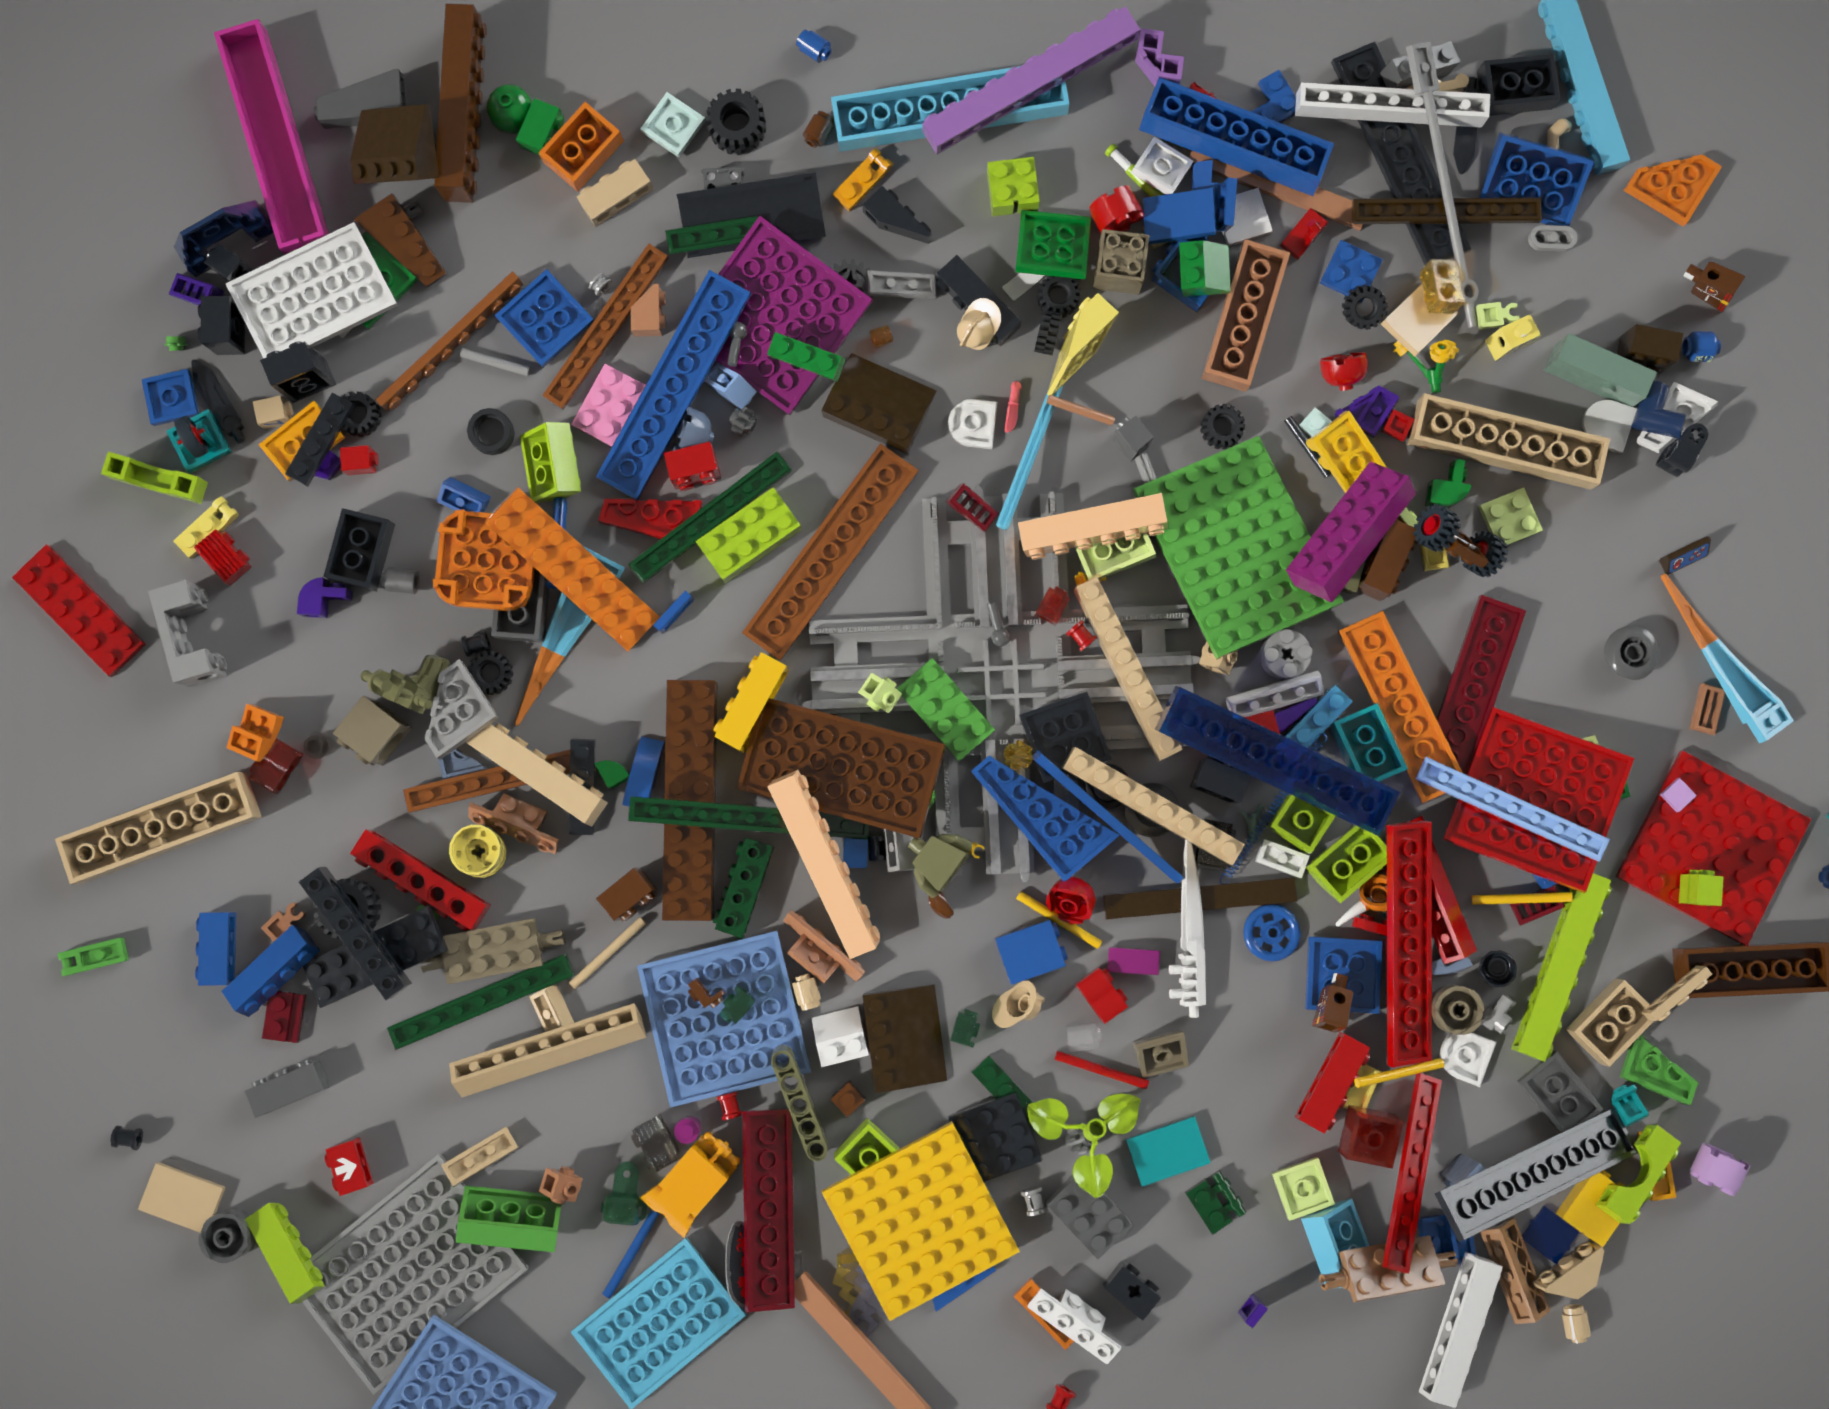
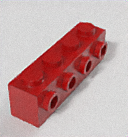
M1339 1032L1294 1117L1323 1134L1327 1130L1330 1131L1335 1124L1336 1118L1334 1116L1338 1108L1342 1109L1347 1101L1346 1093L1349 1087L1353 1088L1355 1085L1354 1079L1359 1078L1357 1072L1361 1065L1365 1066L1370 1058V1053H1368L1370 1047L1345 1033Z

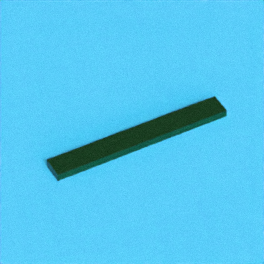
M776 451L631 561L628 566L643 584L697 544L696 541L743 509L792 471L791 467Z
M567 953L544 962L543 966L529 968L387 1027L395 1050L576 976Z

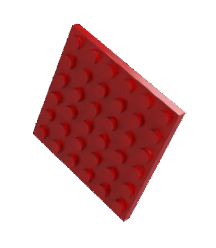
M1493 707L1467 775L1606 837L1635 758ZM1460 799L1457 800L1443 840L1582 893H1586L1597 861Z
M1679 751L1615 877L1742 945H1748L1811 818L1691 754ZM1676 778H1680L1697 795L1680 812H1676L1660 795ZM1690 870L1715 871L1714 876H1723L1722 906L1679 903L1681 874H1690Z

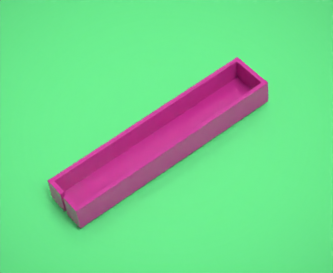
M255 19L214 32V36L279 249L286 255L328 235L329 231L268 31L259 19Z

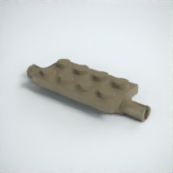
M532 918L446 935L443 938L449 951L420 963L430 962V965L421 966V970L425 973L443 968L447 984H453L543 966L542 951L548 947L565 945V938L555 940L556 937L565 936L564 931L561 929L542 934L537 929L536 919Z

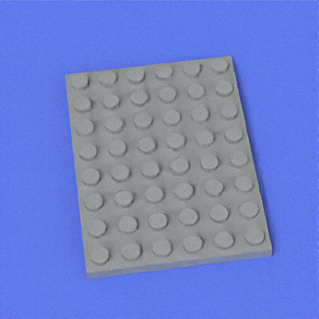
M441 1153L431 1159L310 1258L314 1267H317L322 1273V1282L325 1287L303 1301V1304L373 1395L389 1383L433 1314L454 1328H457L529 1269V1266L515 1248L456 1243L458 1218L466 1185L462 1182L455 1187L452 1186L441 1166L447 1162Z

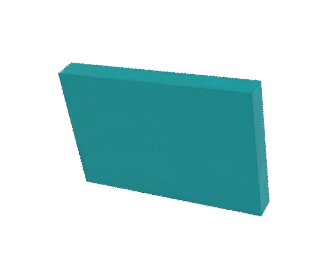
M1195 1116L1126 1139L1142 1187L1211 1163Z

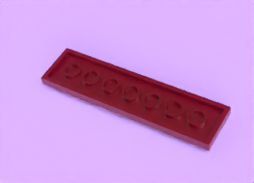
M1479 595L1436 719L1462 772L1466 775L1494 707L1526 610L1484 595Z
M789 1109L742 1111L745 1311L749 1313L795 1308L792 1116Z

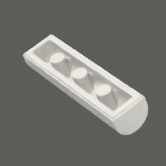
M1314 671L1226 697L1230 717L1232 720L1324 695L1321 674L1319 671Z

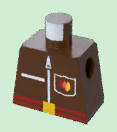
M1709 261L1704 270L1690 264L1683 275L1695 282L1691 290L1693 295L1721 312L1724 311L1746 277Z
M1334 973L1331 985L1322 988L1312 1023L1313 1027L1334 1033L1347 1029L1353 991L1346 989L1347 976Z

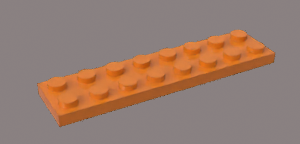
M519 487L485 521L493 531L627 651L660 618L658 614Z
M1381 611L1339 630L1340 637L1373 704L1378 703L1406 763L1408 768L1406 772L1421 803L1423 804L1445 794L1415 779L1425 757L1461 773L1463 772L1384 612Z

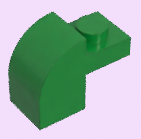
M1455 459L1450 463L1447 481L1433 479L1428 483L1425 506L1433 507L1434 504L1450 508L1468 495L1471 485L1462 483L1466 480L1467 468L1464 467L1465 460Z

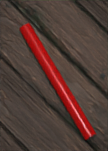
M1056 1051L1054 1057L1056 1061L1139 1088L1147 1089L1149 1080L1060 1051Z

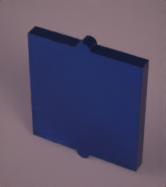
M1543 1205L1536 1217L1530 1220L1531 1224L1523 1233L1522 1238L1557 1265L1564 1253L1571 1249L1570 1245L1579 1234V1231Z

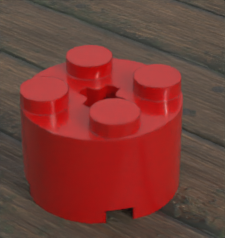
M1130 186L1117 187L1113 189L1114 194L1107 196L1105 193L1090 205L1089 211L1100 233L1102 229L1128 232L1131 224L1145 218L1143 210Z

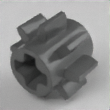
M744 406L742 411L736 408L728 422L732 425V432L740 437L744 433L750 435L758 422L757 419L753 418L755 416L754 411Z
M1068 1129V1134L1065 1138L1067 1147L1072 1152L1078 1150L1079 1155L1089 1153L1092 1141L1084 1137L1083 1130Z

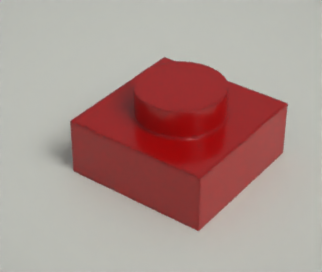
M1393 409L1381 432L1403 442L1415 419Z

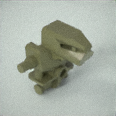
M426 655L420 668L412 676H405L393 669L390 673L378 669L374 673L364 670L360 678L362 681L368 682L369 690L373 693L423 714L425 709H430L433 706L434 696L436 697L439 683H437L439 673L449 667L450 662L441 656Z

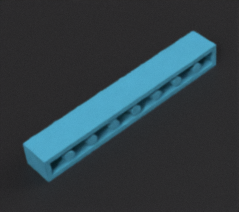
M1541 0L1538 4L1539 16L1544 19L1546 37L1551 40L1553 46L1552 53L1555 55V61H1558L1560 67V78L1566 85L1567 99L1573 106L1575 112L1574 120L1582 133V144L1587 148L1589 158L1594 161L1592 169H1594L1596 176L1621 169L1630 161V157L1577 0Z

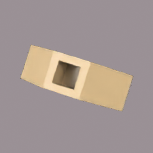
M1583 1243L1571 1255L1561 1258L1553 1268L1542 1272L1539 1278L1532 1283L1535 1287L1547 1293L1579 1299L1597 1286L1604 1250L1601 1246L1594 1243Z

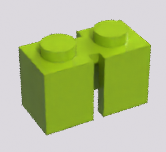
M1690 870V874H1681L1679 903L1722 906L1723 876H1714L1715 871Z

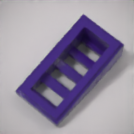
M177 273L169 295L198 306L201 304V292V296H223L224 291L215 285ZM185 282H187L183 294H181L183 285Z
M1311 698L1275 713L1279 732H1282L1318 703L1316 698Z

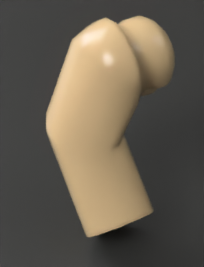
M1565 118L1559 119L1548 129L1547 146L1559 149V137L1563 133L1570 132L1572 128L1570 121Z

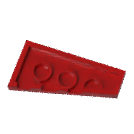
M604 499L598 522L662 539L699 511L703 502L702 500L658 501V499H648V501L635 499Z

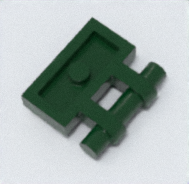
M1220 1170L1212 1174L1216 1183L1211 1187L1203 1179L1185 1191V1194L1212 1235L1233 1222L1227 1214L1230 1211L1234 1210L1238 1217L1246 1214V1210L1242 1206L1243 1201L1239 1196L1235 1195L1230 1187V1181L1227 1177L1224 1178ZM1221 1191L1228 1200L1224 1205L1216 1197V1194Z

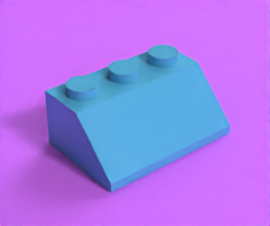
M1352 1198L1337 1202L1333 1206L1310 1213L1301 1218L1321 1274L1334 1273L1341 1269L1342 1262L1339 1256L1341 1251L1369 1246Z

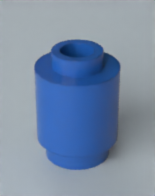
M803 30L796 41V46L799 47V50L818 63L826 61L832 52L830 48L831 43L812 30Z

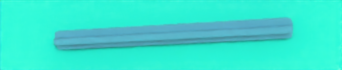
M1063 386L1053 396L1059 397ZM1047 394L996 525L1000 529L1007 530L1010 526L1054 412L1055 406L1046 403Z

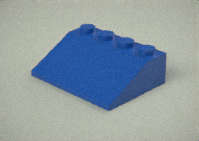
M1500 132L1491 154L1479 198H1541L1542 221L1540 223L1553 226H1569L1594 161L1589 157Z

